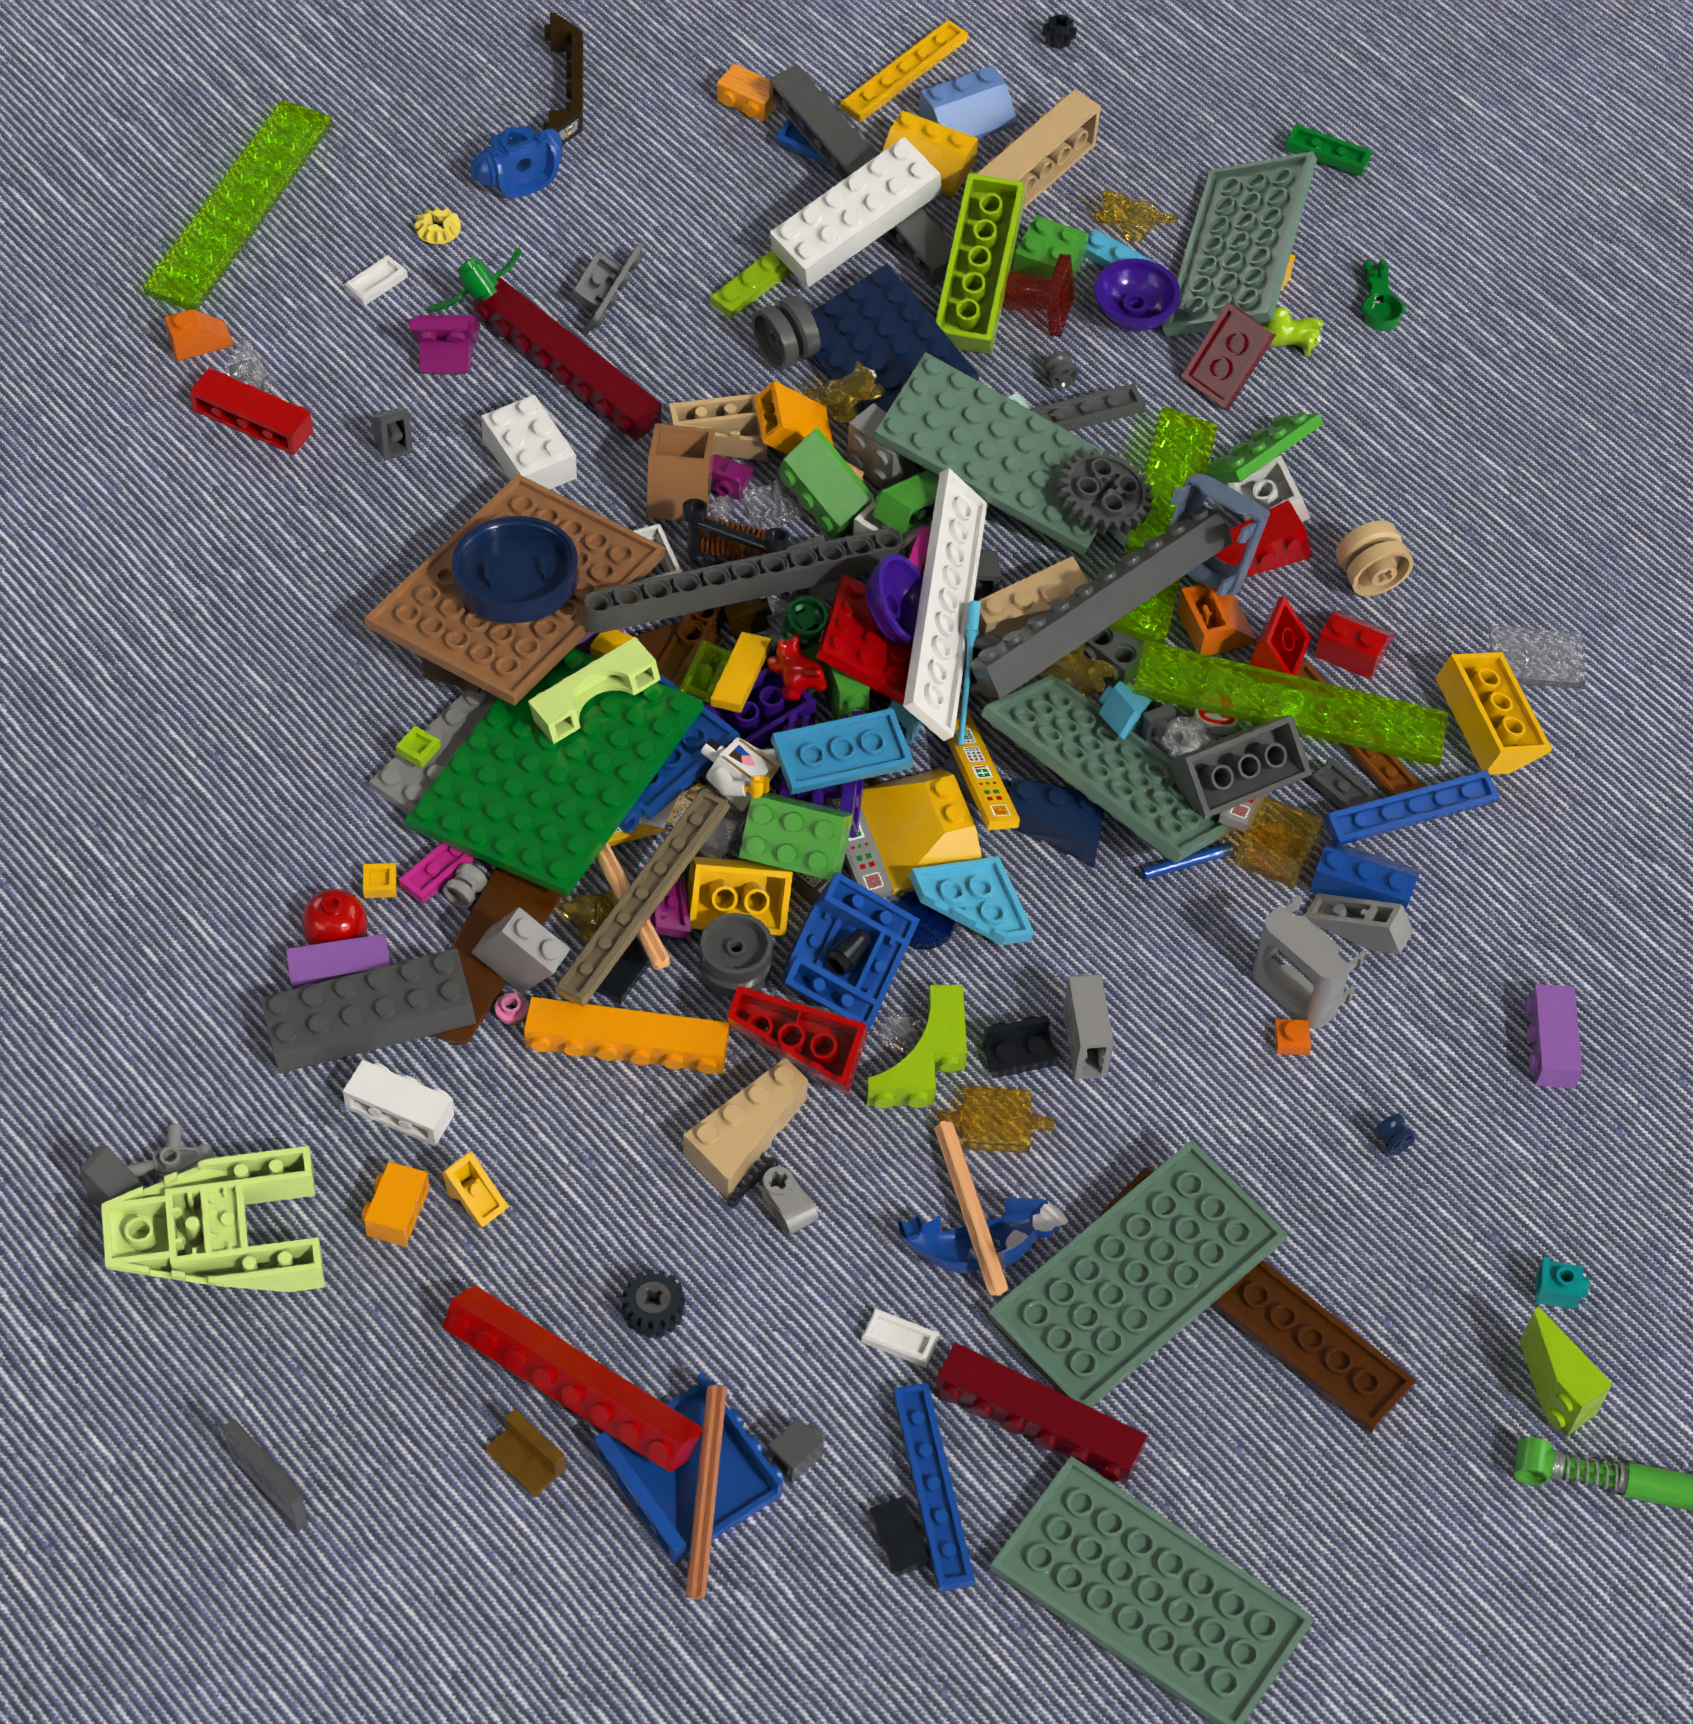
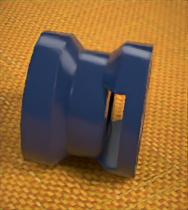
M1399 1113L1383 1120L1374 1130V1135L1378 1140L1384 1141L1387 1145V1152L1392 1156L1407 1149L1417 1137L1414 1131L1407 1129L1404 1125L1405 1119Z

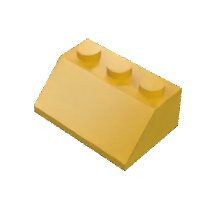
M902 110L890 128L882 152L905 137L941 174V194L953 198L976 163L978 138Z
M694 857L690 862L688 879V909L691 928L705 929L711 921L721 915L743 913L761 920L770 930L771 935L785 936L793 872L753 861Z

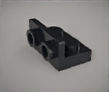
M1029 1016L1021 1021L1007 1024L999 1022L984 1029L982 1047L993 1079L1057 1066L1058 1058L1049 1034L1050 1021L1048 1016Z

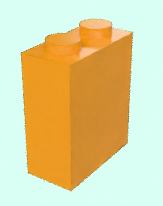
M772 381L754 397L762 442L788 455L805 437L818 427L833 445L826 406L776 381Z

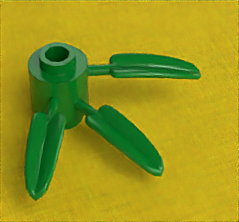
M516 247L509 261L493 275L482 260L478 261L473 256L456 269L460 274L458 278L466 288L446 301L428 306V309L432 312L448 308L459 302L467 293H470L475 300L481 298L485 301L497 292L494 287L498 284L496 279L505 275L518 261L521 254L520 248Z

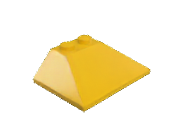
M939 768L863 788L861 809L894 889L893 896L915 890L909 878L914 868L982 859L976 825L954 774Z

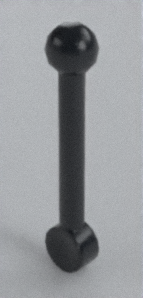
M769 1157L765 1162V1166L737 1194H733L728 1199L727 1205L732 1209L735 1208L741 1198L763 1178L767 1170L779 1165L778 1160L774 1157Z

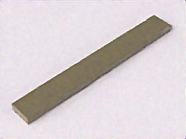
M701 789L555 986V991L558 995L583 1007L586 1005L730 809L727 800Z

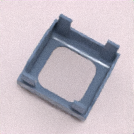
M1194 474L1186 479L1184 487L1175 488L1170 504H1177L1170 525L1189 517L1192 510L1203 506L1207 497L1238 514L1248 515L1252 520L1251 524L1241 529L1237 540L1239 543L1247 542L1238 564L1230 565L1212 556L1186 574L1207 587L1218 589V596H1225L1226 594L1233 596L1239 593L1270 512L1264 506L1205 474Z

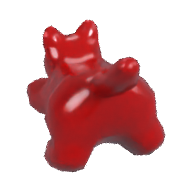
M793 636L790 640L778 641L776 656L769 657L767 665L772 672L783 676L784 687L782 688V696L789 701H796L800 699L805 689L811 688L818 693L825 691L828 684L825 680L824 670L819 663L804 655L799 647L798 637Z

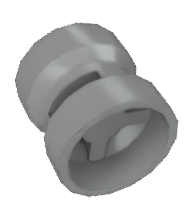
M462 863L455 872V878L449 880L442 891L452 904L459 908L467 909L475 900V893L481 892L487 884V878L477 867L468 863Z

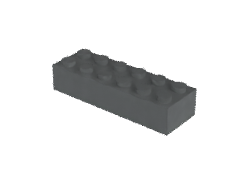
M457 948L261 998L279 1074L476 1024L473 1005Z

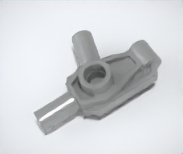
M172 1124L168 1126L166 1147L154 1151L152 1160L130 1164L127 1167L136 1177L156 1173L157 1178L164 1180V1177L176 1171L177 1174H180L198 1166V1162L204 1159L213 1158L212 1148L210 1144H202L196 1148L180 1147L182 1127Z

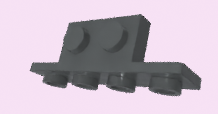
M640 241L628 254L621 267L597 251L569 296L593 312L582 330L586 335L593 327L598 329L607 317L604 310L606 308L610 310L619 297L615 293L618 288L622 290L631 277L627 272L629 269L634 270L643 258L639 253L644 244Z

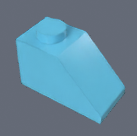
M1119 681L1114 688L1108 686L1099 700L1103 704L1099 714L1119 737L1125 739L1137 726L1152 700Z

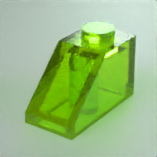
M702 640L680 687V691L710 702V698L732 652Z

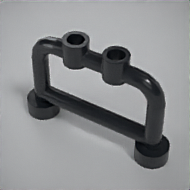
M688 499L683 503L682 517L688 521V556L698 568L727 563L724 560L711 561L703 557L699 550L700 529L767 554L783 551L788 548L789 534L784 529L770 528L765 531L764 539L706 519L707 503L701 499Z

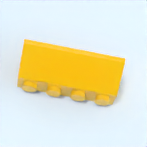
M1503 652L1451 654L1435 679L1482 771L1488 770L1490 775L1510 774L1551 752L1552 747Z

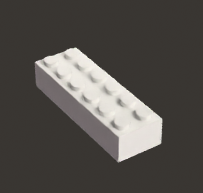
M903 137L770 231L772 251L809 288L941 194V174Z

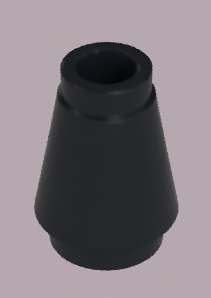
M857 928L854 932L830 947L825 957V963L828 968L839 976L851 973L871 942L869 935L864 930Z

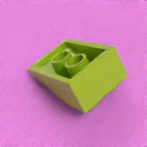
M1538 1306L1533 1310L1520 1339V1344L1542 1411L1546 1414L1548 1422L1555 1429H1560L1568 1437L1598 1413L1613 1384Z

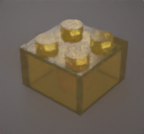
M1263 796L1241 840L1235 864L1295 888L1317 843L1323 819Z

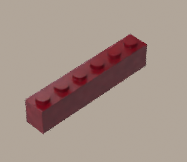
M956 1342L936 1378L935 1392L939 1393L940 1397L952 1404L959 1403L968 1407L976 1416L982 1419L990 1418L1002 1424L1007 1431L1013 1434H1023L1035 1440L1036 1444L1043 1449H1054L1066 1455L1068 1459L1072 1456L1084 1465L1099 1471L1101 1476L1109 1481H1119L1127 1484L1144 1451L1147 1434Z

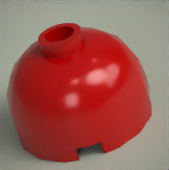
M332 888L319 892L309 900L304 907L301 923L305 941L309 945L366 937L368 919L363 904L355 895L343 889Z

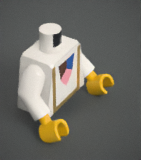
M711 737L700 751L701 754L714 763L706 774L707 780L718 789L722 796L726 797L742 812L750 804L751 797L757 799L763 793L769 792L770 781L780 768L774 748L762 750L741 738H736L725 748Z

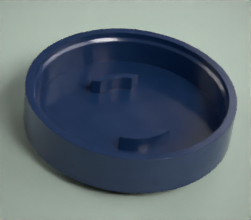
M509 516L485 522L469 531L459 541L452 556L454 588L460 601L475 614L497 622L522 623L546 617L562 608L571 599L579 581L577 550L571 538L558 526L534 517Z

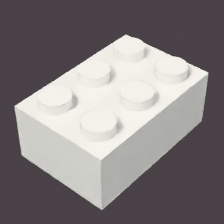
M535 394L481 416L483 440L510 481L517 474H520L548 489H552L577 479L576 454Z

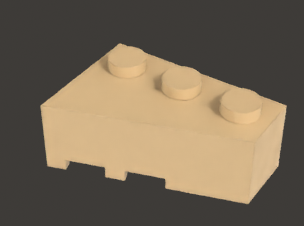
M757 393L669 403V425L715 429V455L767 462V445L762 442L754 400Z

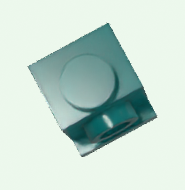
M1543 1257L1536 1272L1535 1303L1576 1309L1581 1298H1586L1589 1291L1590 1280L1589 1277L1583 1276V1266L1552 1262L1550 1258Z

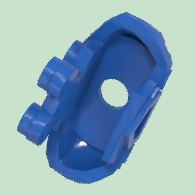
M528 125L515 128L506 127L504 131L490 139L492 146L486 147L480 155L473 159L471 176L473 180L479 181L483 185L494 188L498 186L507 198H520L540 191L552 183L557 175L560 159L563 156L561 136L555 129H546L536 134Z

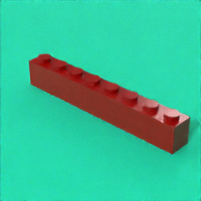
M474 1285L451 1299L442 1326L443 1329L668 1472H673L693 1457L703 1428L478 1286Z

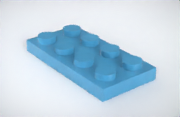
M893 708L773 733L771 737L774 751L791 795L912 769L914 763Z

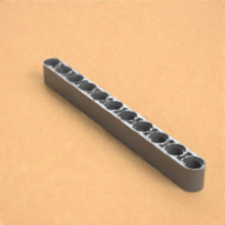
M880 529L588 593L584 599L583 626L590 632L602 633L839 581L844 574L850 578L867 575L878 566L884 557L890 554L900 555L903 537L894 529Z

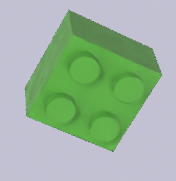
M1036 215L1015 251L1012 277L1065 295L1086 257L1089 233Z

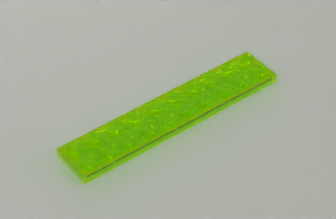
M282 99L144 284V294L186 310L194 309L198 311L333 125L332 116Z
M1165 406L1162 407L1143 474L1148 476L1144 484L1152 485L1150 494L1154 495L1151 502L1153 506L1144 523H1140L1137 530L1130 528L1123 556L1138 551L1144 547V543L1147 540L1159 537L1167 531L1177 504H1170L1175 488L1184 487L1186 479L1194 474L1206 475L1218 425ZM1181 578L1107 628L1163 647L1167 638Z
M1146 640L1144 641L1133 693L1140 696L1258 724L1273 717L1292 715L1298 733L1439 766L1442 759L1449 714L1447 711Z

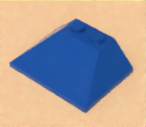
M835 872L808 912L784 963L782 984L816 1004L836 1012L839 1016L866 1023L867 1030L869 1031L920 919L841 873ZM857 928L864 930L869 935L871 942L868 944L854 970L851 973H846L844 976H839L832 972L825 963L827 950Z

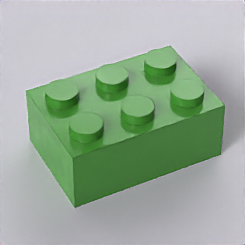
M769 792L763 793L757 799L751 797L739 858L830 880L835 872H842L854 813Z

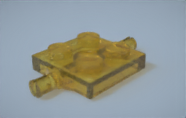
M964 1086L963 1104L960 1112L940 1110L939 1124L945 1120L946 1122L951 1121L954 1125H959L962 1134V1149L1030 1153L1033 1130L1054 1131V1117L1034 1116L1031 1108V1090Z

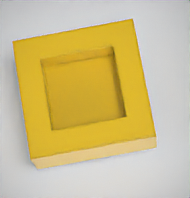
M396 863L363 864L364 898L397 897Z

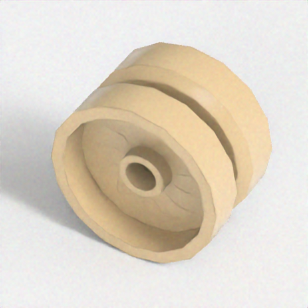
M1377 520L1353 529L1341 540L1335 552V556L1343 572L1346 573L1354 592L1361 596H1374L1395 588L1407 578L1414 565L1413 558L1406 545L1403 544L1395 525L1389 521Z

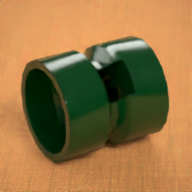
M811 596L796 598L789 605L781 628L784 641L797 636L801 650L813 648L819 642L828 619L824 604Z

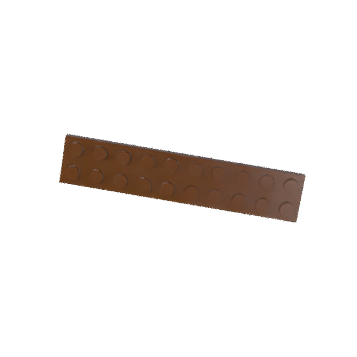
M1145 1167L1102 1210L1101 1216L1152 1174V1172ZM1264 1260L1211 1304L1213 1308L1371 1434L1416 1383L1413 1377Z

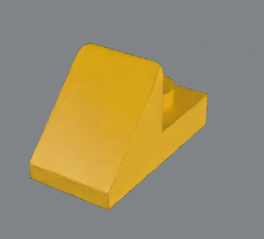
M468 1151L442 1171L449 1198L460 1200L477 1227L483 1228L509 1207L472 1151Z

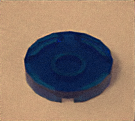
M916 891L905 893L896 903V906L920 919L908 945L909 947L929 950L940 947L951 937L955 927V920L921 903Z

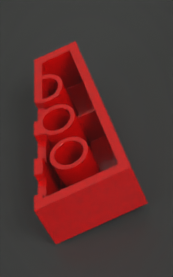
M737 986L727 1015L731 1028L780 1057H786L792 1064L848 1096L868 1036L866 1023Z

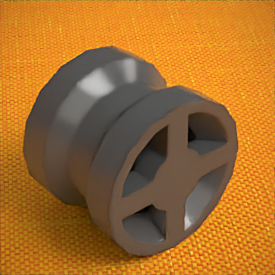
M1065 351L1051 354L1043 363V368L1046 374L1050 376L1049 380L1055 388H1065L1074 383L1078 378V371L1071 364L1072 360Z

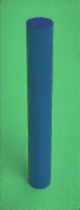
M1231 842L1197 851L1177 863L1167 860L1143 867L1141 869L1142 876L1145 880L1232 855L1234 854V847Z

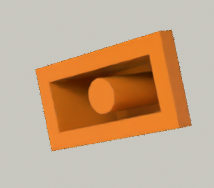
M194 309L164 317L168 341L177 361L234 346L225 322Z

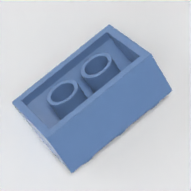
M993 65L920 91L918 114L920 117L978 139L1017 125L1018 120L1007 84Z

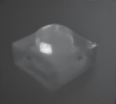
M890 1010L880 1033L878 1044L909 1054L921 1029L922 1021Z

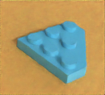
M999 856L912 869L909 878L920 902L1000 945L1031 941L1034 931Z

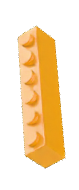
M531 997L524 1029L525 1048L542 1053L548 1051L561 1052L572 1057L583 1055L598 1057L604 1061H629L641 1066L652 1064L665 1066L672 1070L683 1068L698 1070L703 1074H724L730 1024L729 1022L586 1004L583 1007L574 1002Z

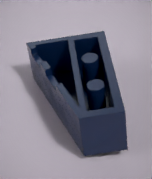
M1013 778L1009 797L1020 818L1018 828L1012 829L1036 841L1041 842V840L1051 843L1058 847L1059 852L1065 855L1071 853L1084 859L1086 865L1094 868L1105 809L1088 800L1087 796L1077 789Z

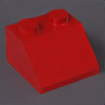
M1279 596L1259 635L1248 663L1251 673L1261 686L1293 683L1311 639L1285 596Z
M1337 610L1331 613L1320 633L1314 657L1371 680L1395 633Z

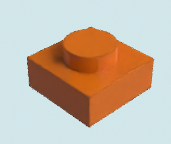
M1276 1019L1274 1024L1276 1054L1309 1055L1311 1050L1309 1020Z

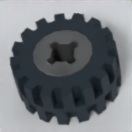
M654 1269L648 1270V1275H644L642 1271L637 1273L636 1280L631 1277L627 1287H624L622 1297L624 1321L627 1320V1326L630 1329L635 1327L636 1334L641 1336L643 1332H646L648 1338H653L654 1333H658L659 1337H663L666 1330L671 1333L675 1330L676 1324L680 1325L682 1315H684L685 1297L680 1282L676 1283V1277L672 1274L666 1277V1271L659 1270L658 1274H654ZM650 1298H651V1299H656V1300L659 1299V1301H657V1302L651 1301Z

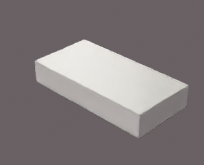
M387 255L344 284L345 291L361 305L366 306L408 277L407 270Z
M875 1308L862 1335L861 1343L926 1368L939 1340L940 1333Z

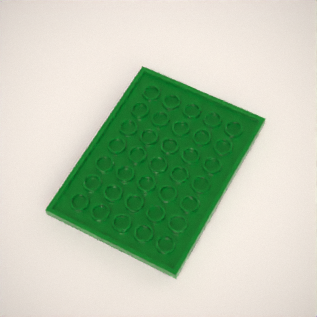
M573 648L515 706L500 698L496 699L404 820L406 826L411 830L568 897L704 709L703 701L658 682L636 695L615 690L602 692L592 697L583 706L579 716L581 728L553 744L535 723L528 701L538 693L559 683L565 677L586 667L592 661L599 659Z

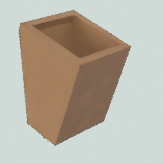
M655 423L648 456L647 518L686 521L682 517L683 503L693 498L701 499L707 503L708 516L715 429Z

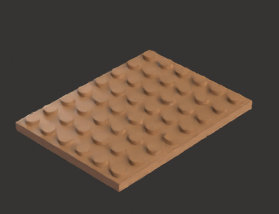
M517 474L364 617L365 627L515 706L590 632L585 629L582 622L585 596L593 591L641 581L666 556L665 547ZM509 516L539 518L558 526L571 538L577 550L579 581L575 593L562 608L534 621L504 623L492 621L475 614L458 598L454 588L452 572L454 550L459 541L469 531L490 520Z

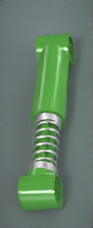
M1525 1437L1517 1441L1514 1477L1521 1483L1543 1485L1548 1483L1551 1478L1558 1479V1481L1561 1478H1565L1566 1482L1569 1479L1575 1480L1576 1484L1578 1481L1585 1482V1486L1591 1483L1594 1484L1595 1488L1598 1485H1602L1605 1490L1607 1487H1612L1615 1492H1621L1624 1498L1693 1511V1474L1627 1462L1626 1466L1622 1464L1617 1466L1616 1463L1610 1466L1606 1461L1600 1464L1596 1459L1592 1462L1588 1461L1586 1457L1580 1460L1577 1455L1569 1458L1567 1453L1555 1452L1550 1442L1537 1437Z

